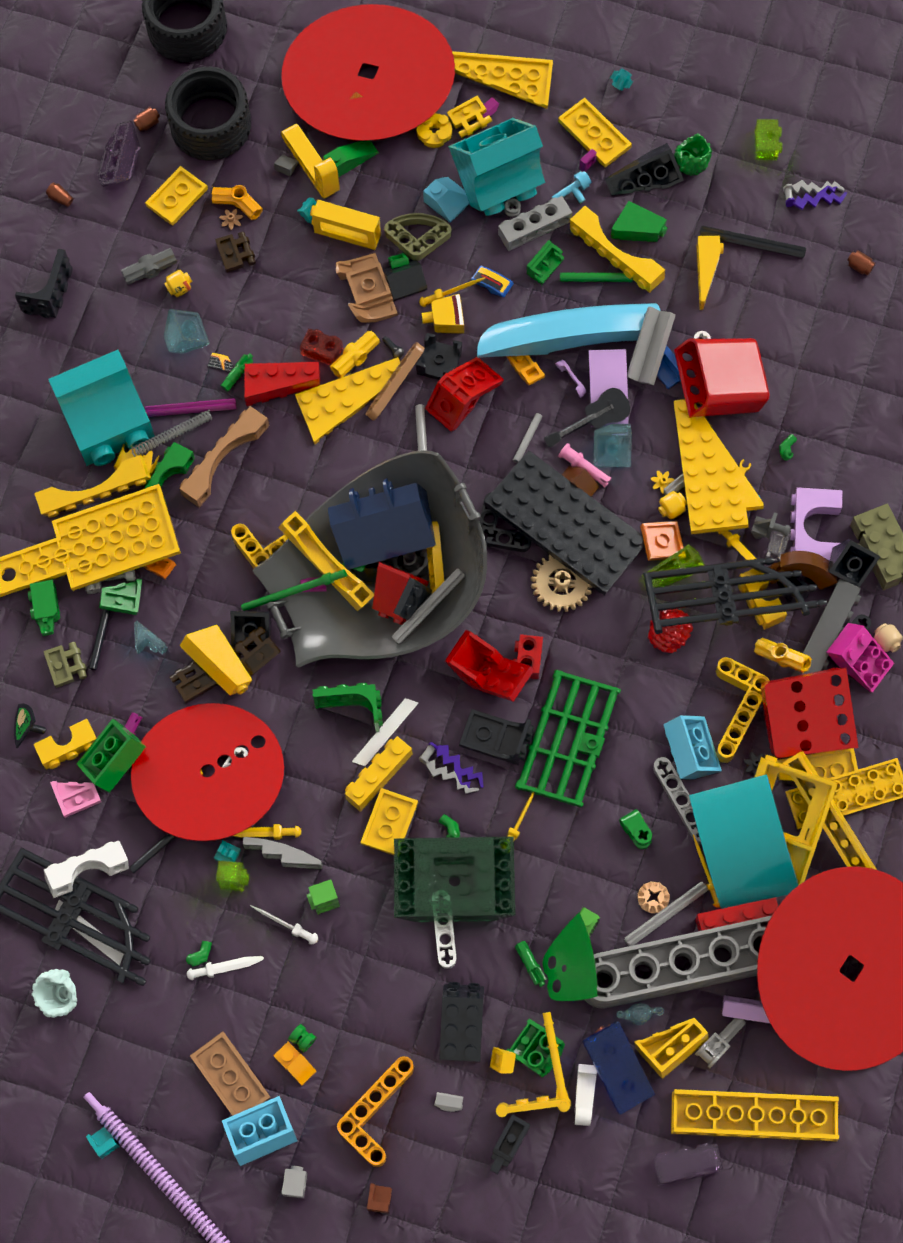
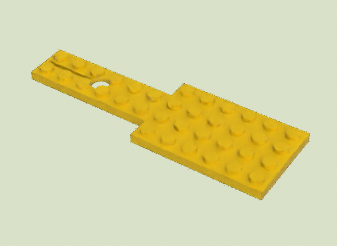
M160 484L53 520L52 524L56 538L0 557V597L29 588L31 583L52 580L66 574L70 587L74 591L181 554ZM12 568L16 572L15 578L12 581H4L2 576L5 570Z

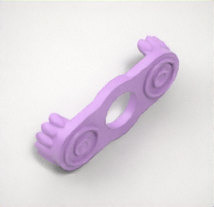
M563 359L555 363L561 372L565 370L577 384L576 390L579 397H583L586 389L576 378L568 364Z

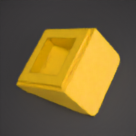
M493 1047L490 1067L499 1073H513L516 1054Z

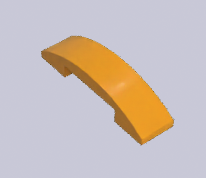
M529 355L506 356L518 375L528 385L545 377L538 364L534 363Z

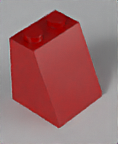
M379 562L372 609L379 611V616L387 619L391 616L394 618L393 622L403 625L407 620L393 612L409 578L415 579L425 586L428 585L429 581Z

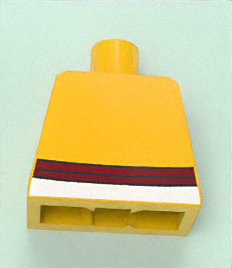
M460 294L432 301V312L421 313L423 324L434 323L436 333H464Z

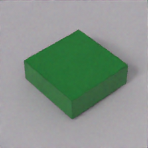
M405 253L388 257V262L392 269L409 264Z

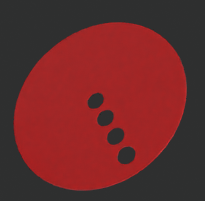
M206 703L180 709L154 725L141 742L146 748L132 764L131 785L136 802L144 815L155 826L178 838L193 841H213L231 837L248 829L269 811L282 786L284 759L277 738L261 719L235 706ZM256 736H262L266 742L263 747L255 748L251 744L252 739ZM243 745L248 748L249 753L246 757L239 758L234 754L238 746ZM228 755L231 757L232 763L228 767H220L217 763L218 758ZM203 766H213L215 769L214 774L211 777L202 776L200 770Z

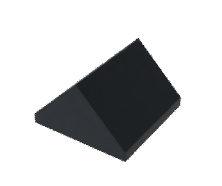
M411 259L409 264L392 269L390 266L382 269L393 301L428 290L421 264L417 260Z
M848 539L832 548L828 572L860 588L881 556Z
M230 612L231 647H236L240 640H245L252 630L256 631L260 626L265 630V633L260 636L261 639L264 641L266 638L271 637L272 620L269 612ZM253 642L248 648H255L257 644Z

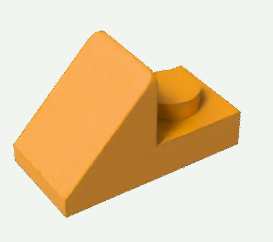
M289 1041L273 1055L301 1086L317 1072Z

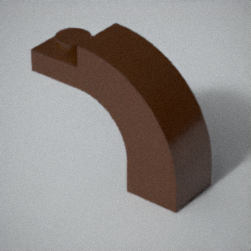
M791 551L780 555V562L769 566V568L777 572L801 570L802 576L813 580L820 590L837 583V576L828 572L830 561L813 552ZM774 580V581H769V582H770L771 584H773V583H776V582H778V581H777V580Z

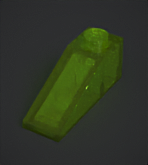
M688 544L647 572L703 566L705 564L699 552ZM691 575L652 579L653 587H664Z

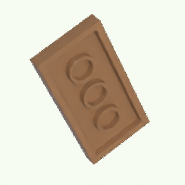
M221 1032L190 1055L232 1116L271 1099L224 1032Z

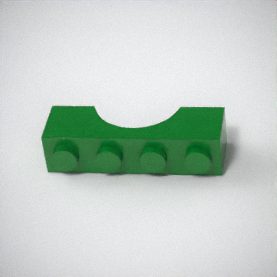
M173 442L171 447L166 449L163 460L157 463L155 472L151 479L146 481L144 489L160 484L162 487L168 477L175 474H186L195 460L193 451Z

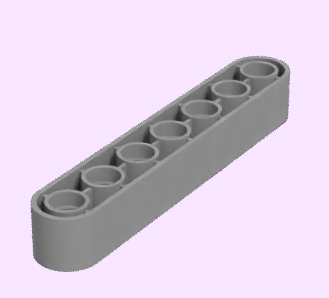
M772 916L594 954L596 975L600 973L608 974L612 979V984L607 988H601L597 985V997L584 1000L596 1008H610L757 976L759 953L754 949L753 943L755 940L762 939ZM725 948L730 953V960L727 962L718 961L714 956V950ZM679 956L688 958L691 968L686 971L677 969L674 964L675 958ZM638 965H646L650 968L652 975L648 979H640L635 974V968Z

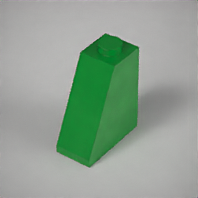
M628 201L611 229V238L658 242L659 238L664 237L667 232V219Z

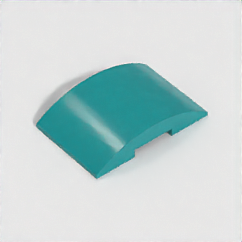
M767 774L689 795L704 855L721 909L788 895L798 886Z

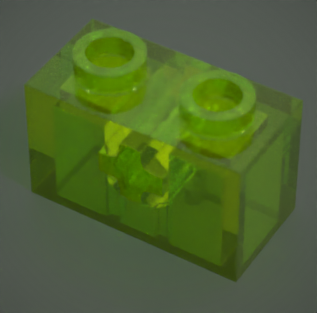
M757 119L755 126L756 160H777L779 153H782V142H779V137L782 135V127L779 126L778 119Z
M219 860L216 881L220 889L244 891L245 886L249 884V874H247V869H245L243 863Z

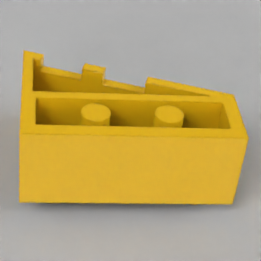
M695 1018L674 1025L668 1030L660 1033L657 1032L643 1040H637L634 1044L635 1049L663 1079L708 1040V1032Z

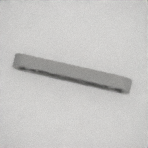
M665 757L658 758L653 766L654 773L692 839L694 840V834L698 844H701L700 837H697L696 821L692 823L686 820V815L693 813L689 793L669 759ZM659 763L667 765L665 770L669 775L664 779L662 777L665 776V773L662 769H658ZM669 779H674L678 785L676 788L671 789L667 786L666 782ZM678 796L686 797L687 804L679 805L676 802V798Z

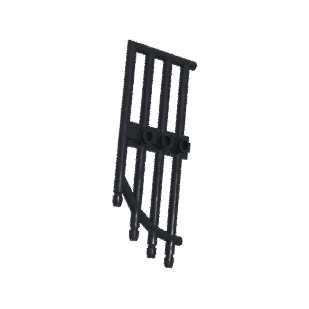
M771 557L643 573L656 634H661L663 632L662 627L715 620L719 621V625L728 626L733 625V623H739L738 618L796 610H801L802 615L807 616L810 614L809 609L827 606V601L814 600L805 602L801 593L817 591V585L795 586L788 579L801 577V570L777 572L764 566L774 564V559ZM750 567L763 573L761 575L729 578L727 570ZM708 573L709 581L656 588L653 587L652 579ZM774 580L779 581L785 587L733 594L731 589L733 585ZM711 588L713 597L658 604L655 595ZM793 595L797 602L736 610L735 606L736 601ZM712 604H715L717 612L661 620L659 616V611Z
M21 847L0 882V898L3 893H6L54 919L49 928H46L1 904L0 913L43 935L44 937L41 941L52 948L60 950L63 945L119 974L116 979L118 982L123 984L127 978L133 982L135 981L138 985L144 986L146 980L129 971L132 958L140 961L142 964H150L151 959L133 950V936L145 942L150 940V936L131 926L125 909H128L132 913H137L139 908L79 876L73 882V891L58 896V898L64 900L59 911L35 900L8 885L15 875L52 894L45 881L18 867L24 858L46 869L53 863ZM93 892L112 902L119 919L86 903L91 893ZM84 910L123 930L125 945L76 921L81 911ZM74 928L125 954L122 967L67 939L66 937L70 930Z

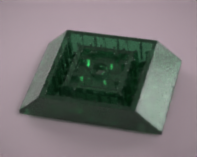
M514 837L394 839V918L412 922H448L451 920L452 922L497 921L516 915ZM458 877L460 884L458 886L450 885V878Z

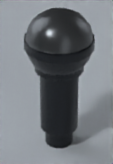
M386 336L382 338L384 344L391 350L394 358H401L404 355L402 347L395 345Z

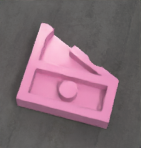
M50 782L65 818L101 803L93 783Z

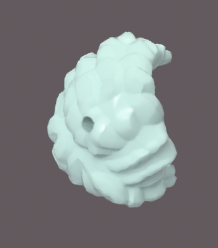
M54 969L41 973L37 977L36 983L33 984L32 996L34 997L35 1006L39 1007L46 1017L54 1018L67 1015L77 1005L76 988L69 978L70 973L66 970Z

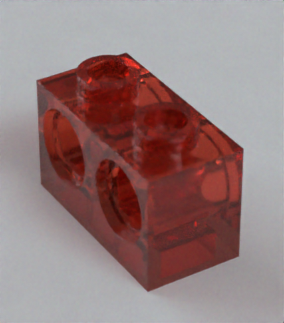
M308 328L300 345L301 355L327 365H332L343 351V342L337 336H329L318 329L312 330ZM313 341L318 342L315 345L310 344ZM334 348V350L328 351L327 349Z

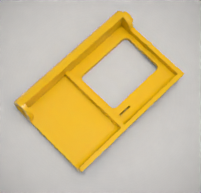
M766 755L765 758L761 757L755 777L767 774L771 790H773L780 772L815 784V790L800 834L794 836L783 832L798 885L805 881L837 783L777 762L778 758Z

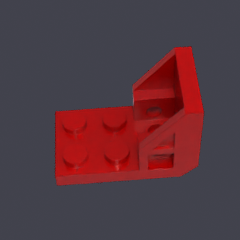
M475 357L446 373L437 382L425 409L452 432L474 409L480 396L500 386L504 379L480 358Z
M468 630L464 631L445 660L452 670L472 688L514 702L534 671L529 665L504 658L494 647Z

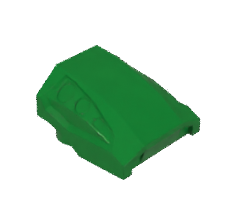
M528 1019L527 1025L512 1047L507 1049V1051L515 1053V1060L534 1071L540 1077H544L553 1068L550 1049H548L546 1029ZM556 1037V1042L558 1044V1053L560 1058L565 1043L561 1039Z

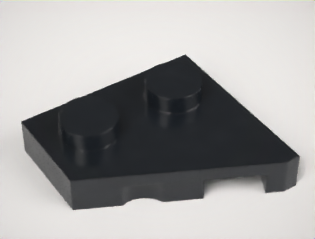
M409 578L393 613L409 620L432 590L417 580Z

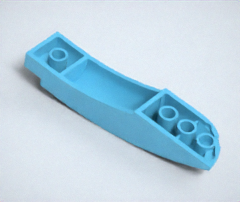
M656 303L603 305L542 313L497 323L488 328L481 336L477 346V358L546 355L550 352L585 345L638 340L647 308L653 307L659 311L661 310Z

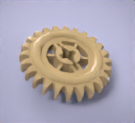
M550 554L548 557L549 561L542 558L543 565L537 563L536 567L538 570H533V574L536 577H531V581L534 582L531 584V588L537 589L533 592V595H540L537 601L541 602L544 600V607L550 605V610L557 607L558 612L561 611V608L568 612V607L575 610V604L582 606L581 600H588V597L585 595L591 594L589 589L592 586L558 560L554 559ZM554 572H556L554 578L550 577ZM570 574L574 576L575 580H571ZM548 585L554 586V591H552ZM569 588H574L572 592L568 593ZM556 592H565L566 595H559Z

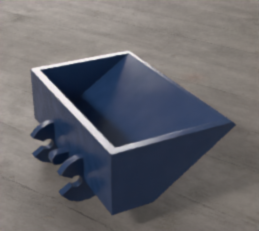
M386 478L383 480L384 492L376 494L375 488L372 487L369 488L370 496L360 498L358 491H354V488H351L349 490L350 502L328 508L330 526L347 570L436 546L427 491L418 483H413L394 489L392 482H388Z

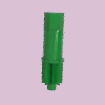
M244 354L235 364V367L220 385L225 391L228 392L245 373V364L253 363L252 354Z
M525 941L518 943L515 948L527 968L528 974L535 985L539 984L540 987H543L546 977L540 965L536 962Z

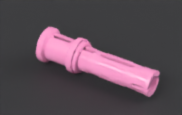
M568 443L558 455L559 458H564L571 463L572 467L586 469L590 476L604 488L612 479L584 459L583 454L573 450Z

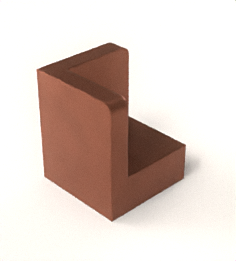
M371 1183L367 1210L389 1213L392 1189Z

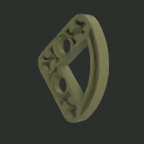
M424 213L401 215L388 221L384 226L385 236L409 258L417 261L426 257L451 237V226L446 221ZM421 224L433 228L416 239L404 226ZM402 238L409 239V242L401 243L400 240ZM427 239H433L435 242L433 244H427L425 241Z

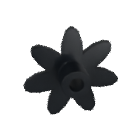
M751 753V760H744L746 764L750 765L746 772L754 770L755 776L760 759L764 757L763 753L758 757Z

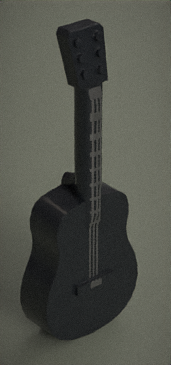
M607 389L600 395L597 401L585 407V418L559 432H554L544 437V440L548 447L551 448L560 442L562 438L589 423L593 428L600 429L608 423L621 422L630 414L629 401L620 389Z

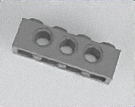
M563 196L552 198L547 203L537 205L526 213H520L516 218L503 221L498 226V235L507 250L510 251L570 223L572 211Z

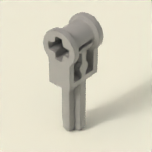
M734 1018L719 1035L715 1032L695 1055L700 1056L708 1064V1067L711 1068L730 1048L728 1043L746 1024L744 1019Z

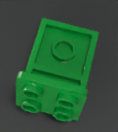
M358 683L356 686L341 684L337 685L336 688L320 686L317 689H312L316 709L351 705L363 706L373 714L375 731L380 732L379 727L383 726L381 709H378L382 708L380 690H376L375 684Z

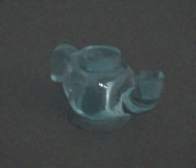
M637 1003L624 1012L618 1011L617 1017L627 1019L636 1025H643L650 1020L653 1014L661 1016L664 1013V1009L662 1007L651 1008L647 1004Z

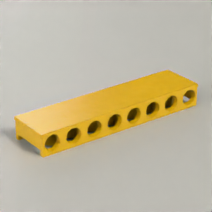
M674 1089L672 1092L671 1134L837 1141L839 1139V1097Z

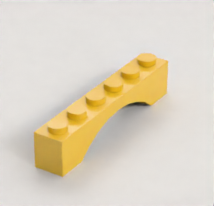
M586 206L570 219V230L574 235L580 236L588 246L596 249L600 256L606 257L615 268L621 269L627 278H633L641 289H645L650 293L664 280L665 269L654 260L626 254L608 241L602 232L598 216Z
M138 455L122 461L118 469L107 480L91 489L65 491L50 487L34 494L41 514L51 518L59 515L60 511H72L77 508V505L82 503L83 505L91 504L94 502L93 499L99 497L104 499L112 496L111 493L127 491L132 485H144L147 483L146 480L151 479L144 457Z
M296 511L278 527L322 575L329 572L332 574L345 569L347 577L335 580L332 585L357 611L374 597V593L363 581L348 571L325 548L309 524Z

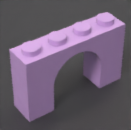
M797 488L795 494L791 496V505H794V512L791 511L790 522L794 523V528L790 530V540H793V547H790V552L809 551L819 554L830 561L832 548L840 543L819 542L812 539L804 529V521L814 514L839 515L842 509V490Z

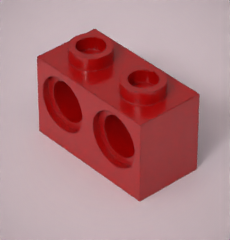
M520 634V640L515 641L514 651L518 652V657L513 659V661L529 663L534 670L530 678L539 679L543 637ZM525 645H531L533 646V649L527 651L523 647Z

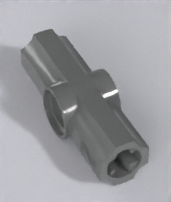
M169 248L153 256L151 254L144 255L137 263L122 269L121 272L126 283L129 285L145 277L148 279L156 277L160 270L176 264L177 260L172 249Z

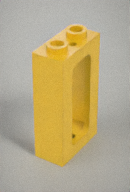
M317 200L316 205L312 206L310 216H312L311 224L314 227V233L376 250L381 237L380 217Z

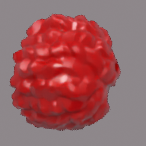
M671 609L660 611L659 616L661 620L689 615L682 610ZM651 620L648 639L654 648H658L664 653H673L680 649L681 646H685V641L690 638L693 626L691 623L662 627L663 632L656 634L653 620Z

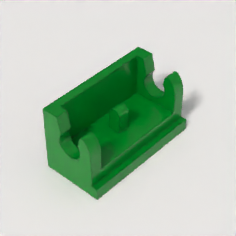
M548 240L527 265L526 274L543 285L564 260V256L561 255L563 251Z

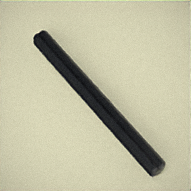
M704 225L700 229V236H720L722 241L802 258L806 254V247Z

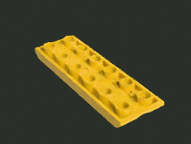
M898 758L828 778V780L837 783L833 800L843 816L903 798V773ZM795 788L785 791L797 829H801L809 805L800 790Z

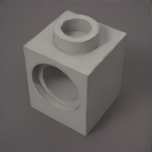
M291 1166V1169H285L282 1188L283 1196L304 1199L308 1173L303 1171V1167Z

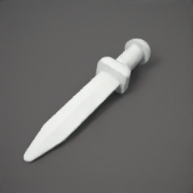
M250 905L261 914L291 929L293 936H300L309 941V944H315L318 941L316 933L312 934L304 930L298 923L294 927L270 913Z
M243 957L216 964L209 962L203 968L195 970L190 968L187 971V977L190 980L205 975L212 978L214 974L249 967L262 961L264 957Z

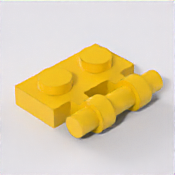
M478 95L447 112L455 129L460 126L464 128L458 132L461 138L466 135H472L474 131L479 128L483 129L492 122L490 115L485 118L482 117L487 111ZM476 118L477 122L469 126L468 122Z

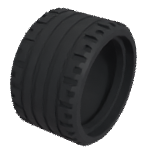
M142 0V13L149 40L156 51L160 52L162 56L179 62L201 60L214 53L223 43L227 33V20L223 0ZM183 2L200 3L211 10L210 15L203 23L190 29L175 30L159 22L164 11L171 6Z
M197 67L184 72L169 87L165 98V111L173 140L182 152L199 160H217L234 154L245 144L244 142L247 141L250 134L251 115L245 88L235 75L218 67ZM203 99H222L235 107L232 117L225 124L213 129H195L182 121V116L186 109Z

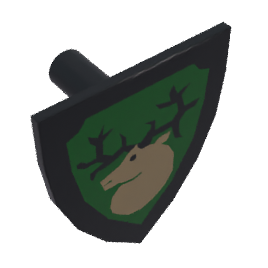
M24 703L18 704L15 716L14 740L17 749L29 731L44 734L46 731L45 727L35 725L36 720L33 710Z

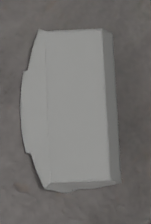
M437 1092L434 1105L441 1110L455 1112L462 1110L463 1097Z

